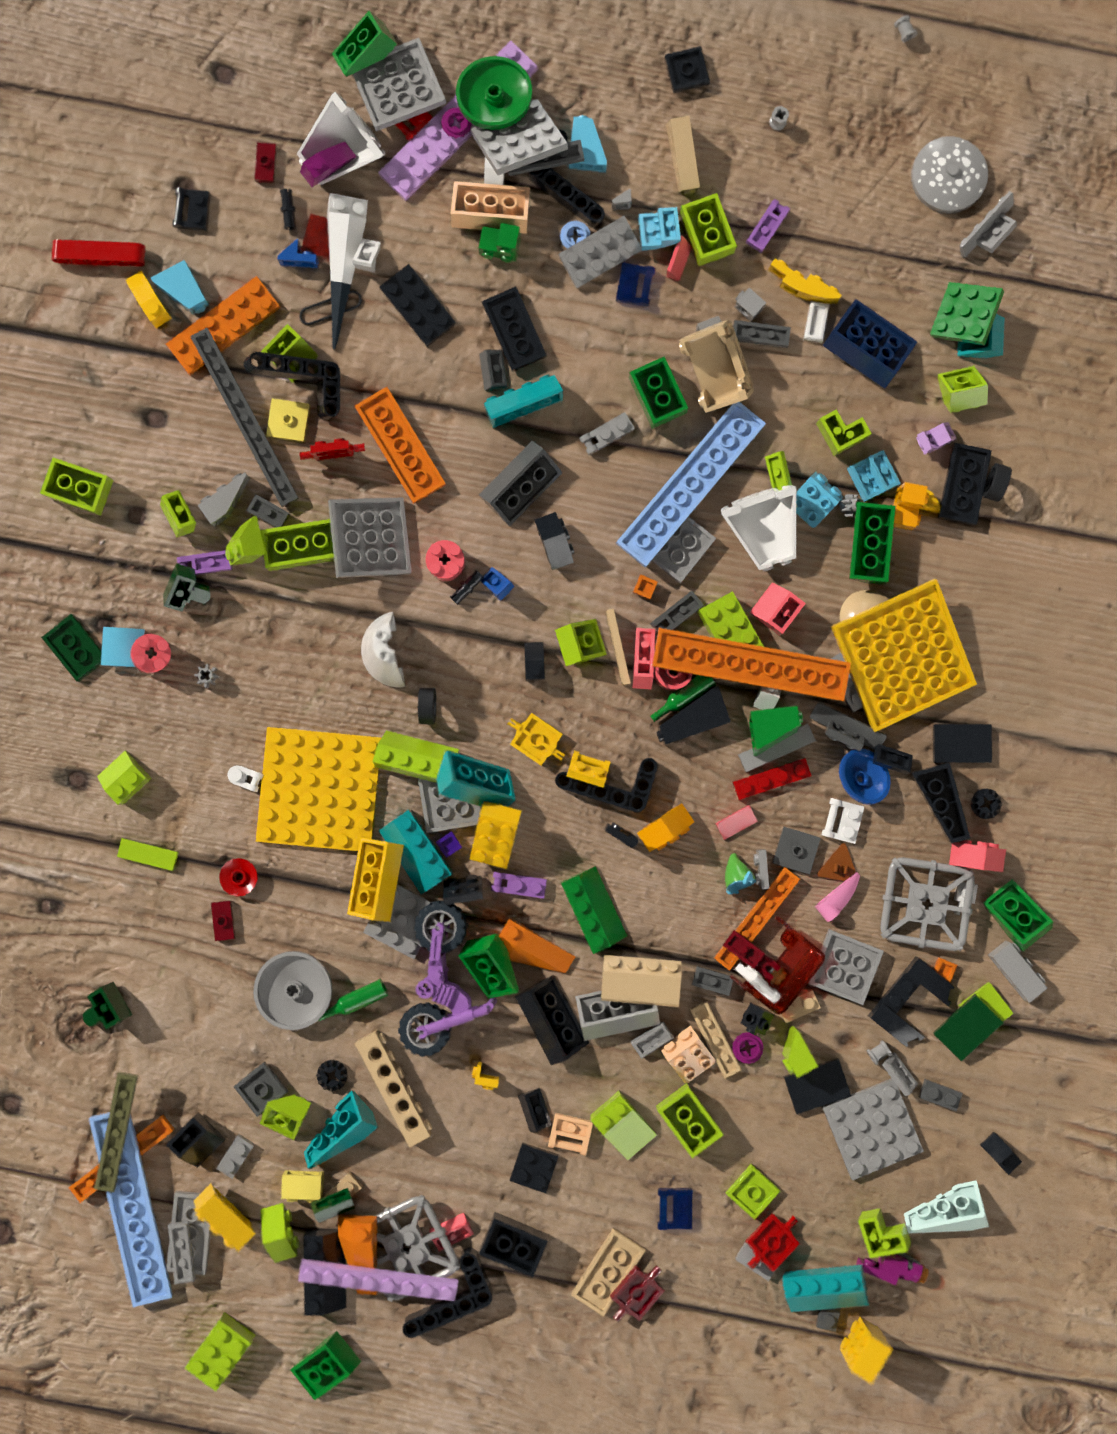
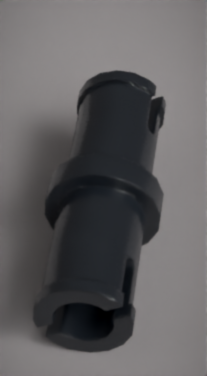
M281 189L282 207L280 211L283 213L284 230H288V228L289 230H295L294 212H296V208L293 206L292 189H288V192L287 189Z
M475 570L465 582L462 581L460 583L461 586L450 598L459 605L469 593L472 594L474 592L473 589L484 577Z

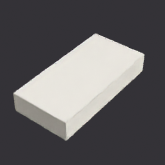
M810 302L804 340L823 342L830 304Z

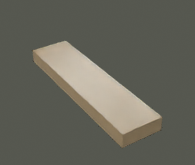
M613 608L606 611V617L621 683L625 686L630 685V679Z
M704 1001L690 1008L689 1010L724 1078L727 1079L742 1071L708 1002Z

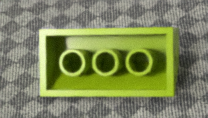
M386 730L377 745L372 762L377 768L437 783V776L445 752L448 750L459 754L460 749Z

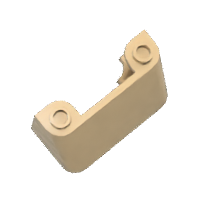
M730 319L679 340L681 353L687 357L690 356L702 390L698 401L700 407L704 408L705 413L746 400L751 396L754 391L753 382Z

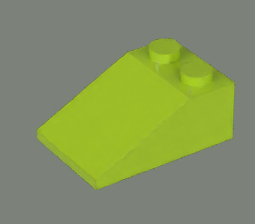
M620 1090L590 1115L592 1123L627 1160L657 1136L655 1131Z

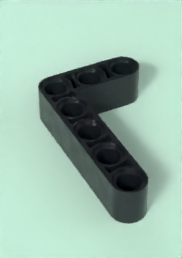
M558 129L566 142H568L567 133ZM552 168L540 170L537 174L528 172V178L531 182L590 227L599 228L603 225L604 209ZM548 180H554L556 183L553 185H549L546 182ZM564 191H568L571 194L569 196H563L561 193ZM581 202L584 203L586 206L583 208H579L576 206V204ZM593 214H598L601 217L599 219H593L591 216Z
M253 352L245 358L243 365L249 373L317 382V413L319 418L327 421L339 414L340 368L336 363L264 352ZM251 359L257 361L258 367L252 364ZM271 361L276 364L277 369L271 366ZM289 364L295 367V372L290 369ZM308 366L313 369V374L308 371ZM326 369L331 371L332 376L327 374ZM326 388L331 390V395L326 392ZM326 406L330 408L331 414L327 413Z
M652 758L643 759L639 765L631 792L604 784L606 794L603 797L595 795V789L599 786L587 783L588 787L585 791H578L576 786L580 780L569 777L568 785L561 786L558 783V778L561 775L567 776V772H560L556 776L555 782L561 789L634 812H640L646 807L658 765ZM646 761H650L654 765L651 772H646L643 768ZM642 779L648 782L647 789L643 791L637 786L638 782ZM616 792H621L624 795V800L621 803H616L613 799ZM635 798L642 800V806L639 809H635L632 806V801Z
M465 1248L460 1257V1266L470 1289L456 1294L455 1301L442 1300L408 1315L405 1318L402 1329L403 1334L407 1338L420 1336L491 1304L493 1289L479 1255L474 1248ZM472 1256L474 1261L466 1262L464 1257ZM479 1274L481 1279L476 1281L471 1276ZM481 1292H486L489 1295V1297L483 1299L479 1296V1294ZM468 1300L471 1305L464 1306L461 1301ZM448 1307L451 1308L453 1312L451 1314H446L443 1311V1309ZM431 1315L435 1320L430 1322L425 1317ZM414 1323L417 1328L410 1329L407 1324Z

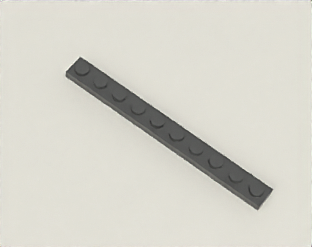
M205 328L190 336L281 507L299 499L209 329Z

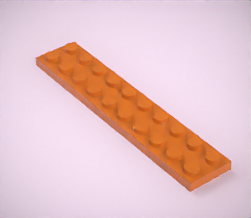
M663 628L658 629L652 667L844 701L851 663Z

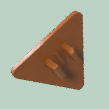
M842 843L817 872L819 877L846 881L856 873L845 843Z

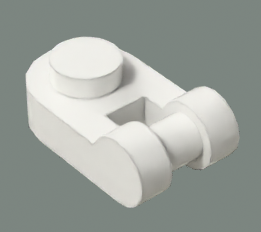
M236 765L229 769L227 776L231 783L258 792V784L262 780L263 774ZM249 775L253 777L251 783L246 782Z

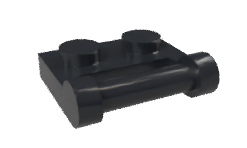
M181 187L175 188L177 198L175 219L172 220V227L207 231L210 192L189 190ZM184 197L189 198L187 221H182Z
M614 822L612 825L607 823L603 829L631 848L636 847L638 844V839L634 835H625L622 833L623 828Z

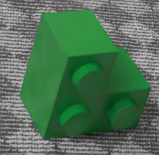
M501 223L500 229L483 226L478 248L479 255L486 259L500 258L501 261L508 263L517 261L521 240L520 226Z

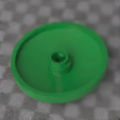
M489 56L478 59L468 65L459 76L456 85L457 104L463 116L480 128L499 130L510 127L519 122L530 108L532 102L530 77L521 65L509 58Z

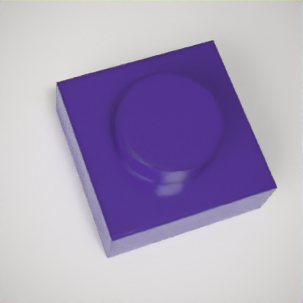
M452 831L436 841L446 858L462 848V845Z

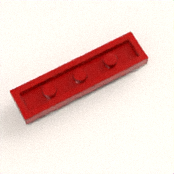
M806 758L733 781L732 783L738 800L811 777L812 775Z

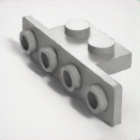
M1009 191L1003 196L993 210L986 214L982 222L974 227L972 233L962 240L960 244L961 257L966 258L976 246L993 253L1017 226L1016 221L1005 215L1014 205L1012 192Z

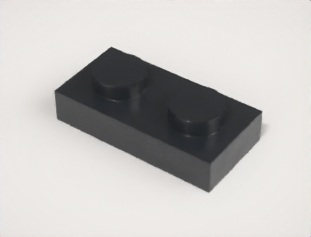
M878 744L875 746L873 764L908 775L911 773L913 755Z

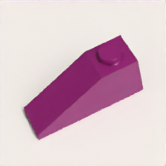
M343 141L317 152L302 162L300 173L309 185L314 187L353 161L357 156L347 143Z

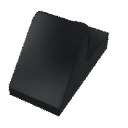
M995 1132L980 1144L1008 1175L1022 1163L1013 1150Z

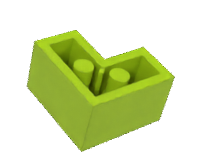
M837 409L821 417L816 423L834 456L868 439L872 434L863 417L846 426Z
M283 1203L260 1209L262 1243L273 1261L276 1263L298 1257L297 1248H299V1240L297 1236L293 1235V1230L290 1227V1221H292L290 1209L287 1210Z
M880 1208L861 1212L858 1223L870 1258L908 1252L911 1240L905 1224L886 1227Z

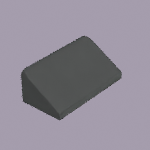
M484 350L479 354L484 390L507 388L502 350Z

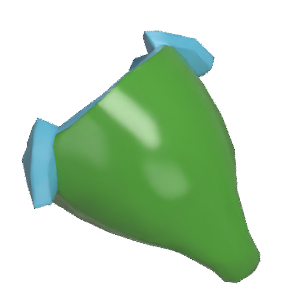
M736 853L730 855L725 870L726 892L730 895L733 893L738 894V890L747 888L756 882L753 872L739 859Z

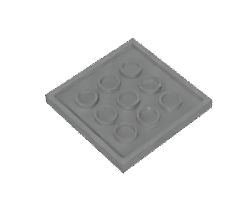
M419 38L394 47L393 51L384 59L352 74L376 132L447 104Z
M538 99L532 100L526 115L510 127L489 130L472 124L470 133L497 175L568 150V143Z
M404 498L331 499L328 501L336 578L412 573Z
M892 1078L851 1094L850 1097L822 1106L852 1181L924 1152L898 1086Z

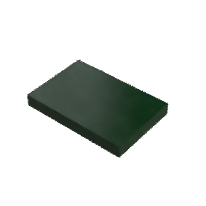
M73 614L67 616L41 637L76 682H80L101 665V648Z
M974 994L943 1022L933 1034L962 1062L1004 1022Z

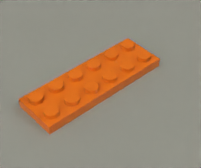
M256 276L167 342L166 345L187 373L192 375L204 366L205 363L190 336L208 328L220 352H222L281 307Z
M388 387L383 388L355 405L356 410L413 504L446 485Z

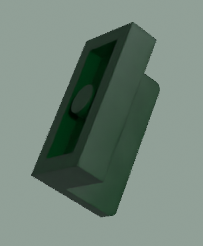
M348 1188L311 1202L313 1213L318 1223L355 1208Z

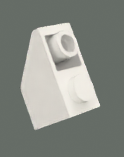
M760 686L753 707L761 710L774 709L780 698L781 690Z

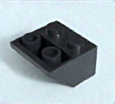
M198 1112L166 1146L180 1160L198 1168L225 1141V1138Z

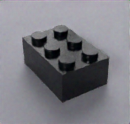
M494 1212L480 1246L479 1255L533 1278L548 1243V1234Z

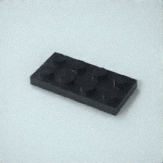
M409 264L379 286L382 293L426 348L456 325L454 319Z
M517 287L481 301L512 372L547 357Z
M953 443L938 518L974 526L977 525L992 450Z

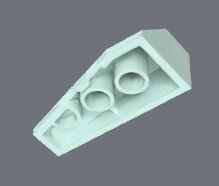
M977 1181L957 1184L942 1195L941 1193L934 1200L922 1203L904 1213L908 1233L971 1231L989 1227Z

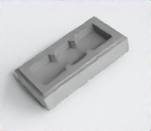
M662 1021L660 1025L652 1027L633 1039L631 1044L642 1059L673 1040L674 1036L664 1021Z
M894 1052L891 1056H888L882 1066L902 1093L908 1096L918 1083Z
M745 1242L735 1259L752 1270L747 1263L755 1255ZM762 1262L752 1270L767 1281L770 1280L774 1273Z

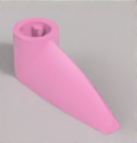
M858 872L840 884L815 906L827 922L837 917L853 896L860 878Z

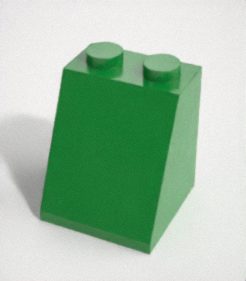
M798 706L750 712L749 726L753 756L763 753L798 731L801 723H803L802 711H798Z

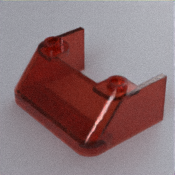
M776 916L775 920L786 928L780 938L781 944L786 949L776 961L782 969L779 973L777 972L772 982H769L764 977L763 979L771 989L780 993V999L773 1003L757 991L747 980L743 983L732 974L730 978L775 1014H783L825 961V954L797 930Z

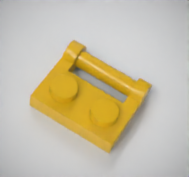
M574 750L567 777L603 788L611 761L605 760L604 762L579 754V751Z

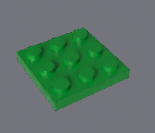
M949 282L930 336L938 339L985 345L1004 295V290L1002 288Z

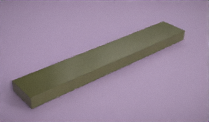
M118 1072L94 1187L96 1190L115 1191L139 1075Z

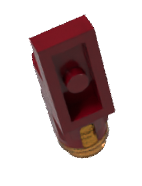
M733 930L722 945L772 984L775 983L779 986L787 975L783 967L735 930Z

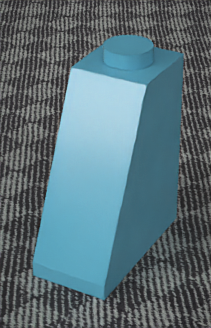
M584 115L574 117L571 142L581 140L584 161L569 164V169L606 172L607 160L593 118Z
M185 260L151 277L153 283L160 290L192 314L202 313L206 310V307L210 306Z

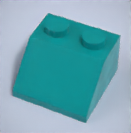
M996 314L985 345L958 341L957 356L972 358L1003 356L1005 318Z

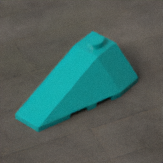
M351 1091L338 1102L335 1107L336 1112L331 1118H327L325 1121L326 1126L322 1132L315 1135L304 1151L308 1169H313L359 1143L378 1128L372 1110L355 1091Z

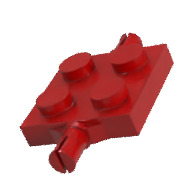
M344 438L335 439L332 443H326V441L315 442V445H310L311 451L299 452L300 460L316 459V461L354 456V452L366 450L364 443L353 445L350 444L349 440L345 441Z
M770 1214L745 1241L755 1255L747 1265L753 1270L762 1262L770 1271L774 1272L800 1244L794 1238L791 1231L793 1226L798 1223V1220L791 1216L784 1224L774 1214Z

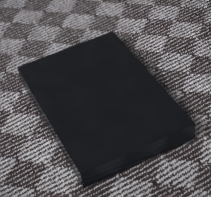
M933 724V763H992V724Z
M838 1058L818 1064V1067L798 1078L794 1073L783 1076L796 1115L851 1096Z

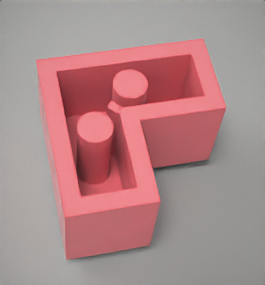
M962 840L960 843L954 842L951 847L949 865L1003 872L1006 849H1000L999 844L978 841L977 845H972L971 840Z

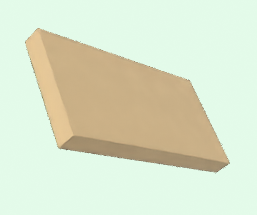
M613 1228L575 1286L571 1296L604 1317L614 1302L610 1297L611 1293L632 1268L637 1266L646 1249Z

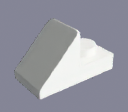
M362 238L353 258L354 266L357 269L375 272L376 258L380 251L381 242Z

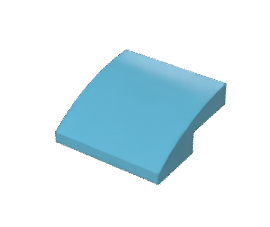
M677 207L658 208V213L639 214L642 251L664 248L681 242Z
M884 450L847 468L863 502L901 484Z
M103 627L101 665L135 667L130 658V650L134 642L144 635L145 629Z

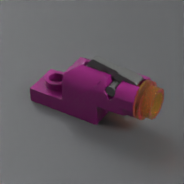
M905 1252L880 1256L877 1264L874 1260L865 1257V1260L858 1257L856 1265H863L864 1273L894 1285L897 1284L898 1279L924 1284L929 1274V1269L925 1268V1265Z

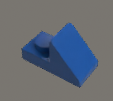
M299 239L291 243L277 258L281 266L318 268L319 266L316 254L309 251L301 253Z
M494 567L483 576L484 579L481 581L499 600H502L515 587Z

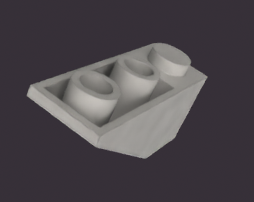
M245 472L235 475L232 478V482L218 487L216 493L212 496L204 497L198 505L214 527L231 516L250 480V477Z

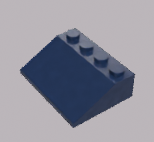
M855 299L833 329L823 347L885 389L918 341Z

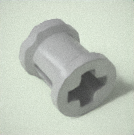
M909 15L899 18L894 23L895 28H898L902 36V42L909 41L917 35V30L913 29L910 23L911 18Z
M778 106L774 109L769 121L771 128L776 131L782 130L785 127L789 117L788 110L783 106Z
M883 1040L873 1049L866 1050L875 1065H878V1061L886 1056L892 1055Z

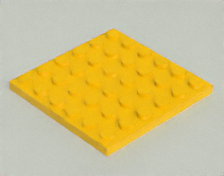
M932 579L831 626L844 661L851 663L849 674L874 732L977 685L937 579Z
M267 727L255 842L358 851L360 838H373L379 768L375 767L372 761L377 745L382 737Z

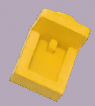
M478 1062V1066L473 1067L472 1078H475V1084L482 1085V1088L487 1090L498 1088L499 1076L481 1074L482 1062Z

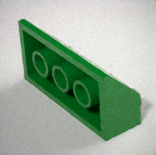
M863 502L856 503L849 579L868 584L884 585L888 583L896 506Z
M596 866L561 881L564 892L593 954L627 937Z

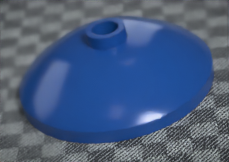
M854 749L848 752L840 762L839 776L845 791L854 800L867 805L876 804L882 801L890 790L891 780L887 768L873 764L874 752L867 749H861L860 751Z

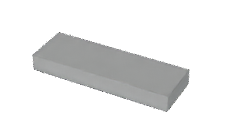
M189 1221L169 1223L168 1232L175 1284L194 1282L196 1277Z

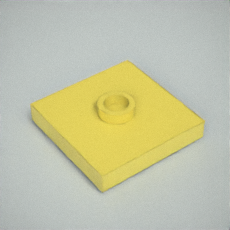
M272 398L266 436L305 442L310 404Z

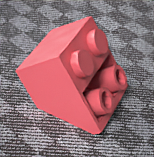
M772 582L749 613L780 636L806 603L792 592Z

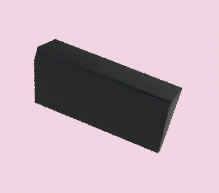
M540 1088L518 1095L530 1132H538L552 1125Z

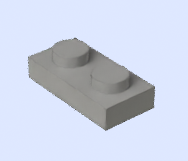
M765 849L756 850V854H753L754 866H757L758 873H755V883L759 885L760 889H769L767 854Z
M238 1134L216 1169L233 1179L255 1144Z

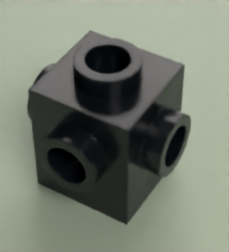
M750 1002L740 1024L746 1026V1031L755 1036L757 1033L765 1035L770 1028L775 1014Z

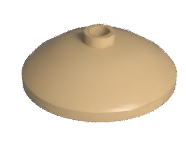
M873 590L855 592L844 601L840 609L839 620L840 622L889 600V598Z

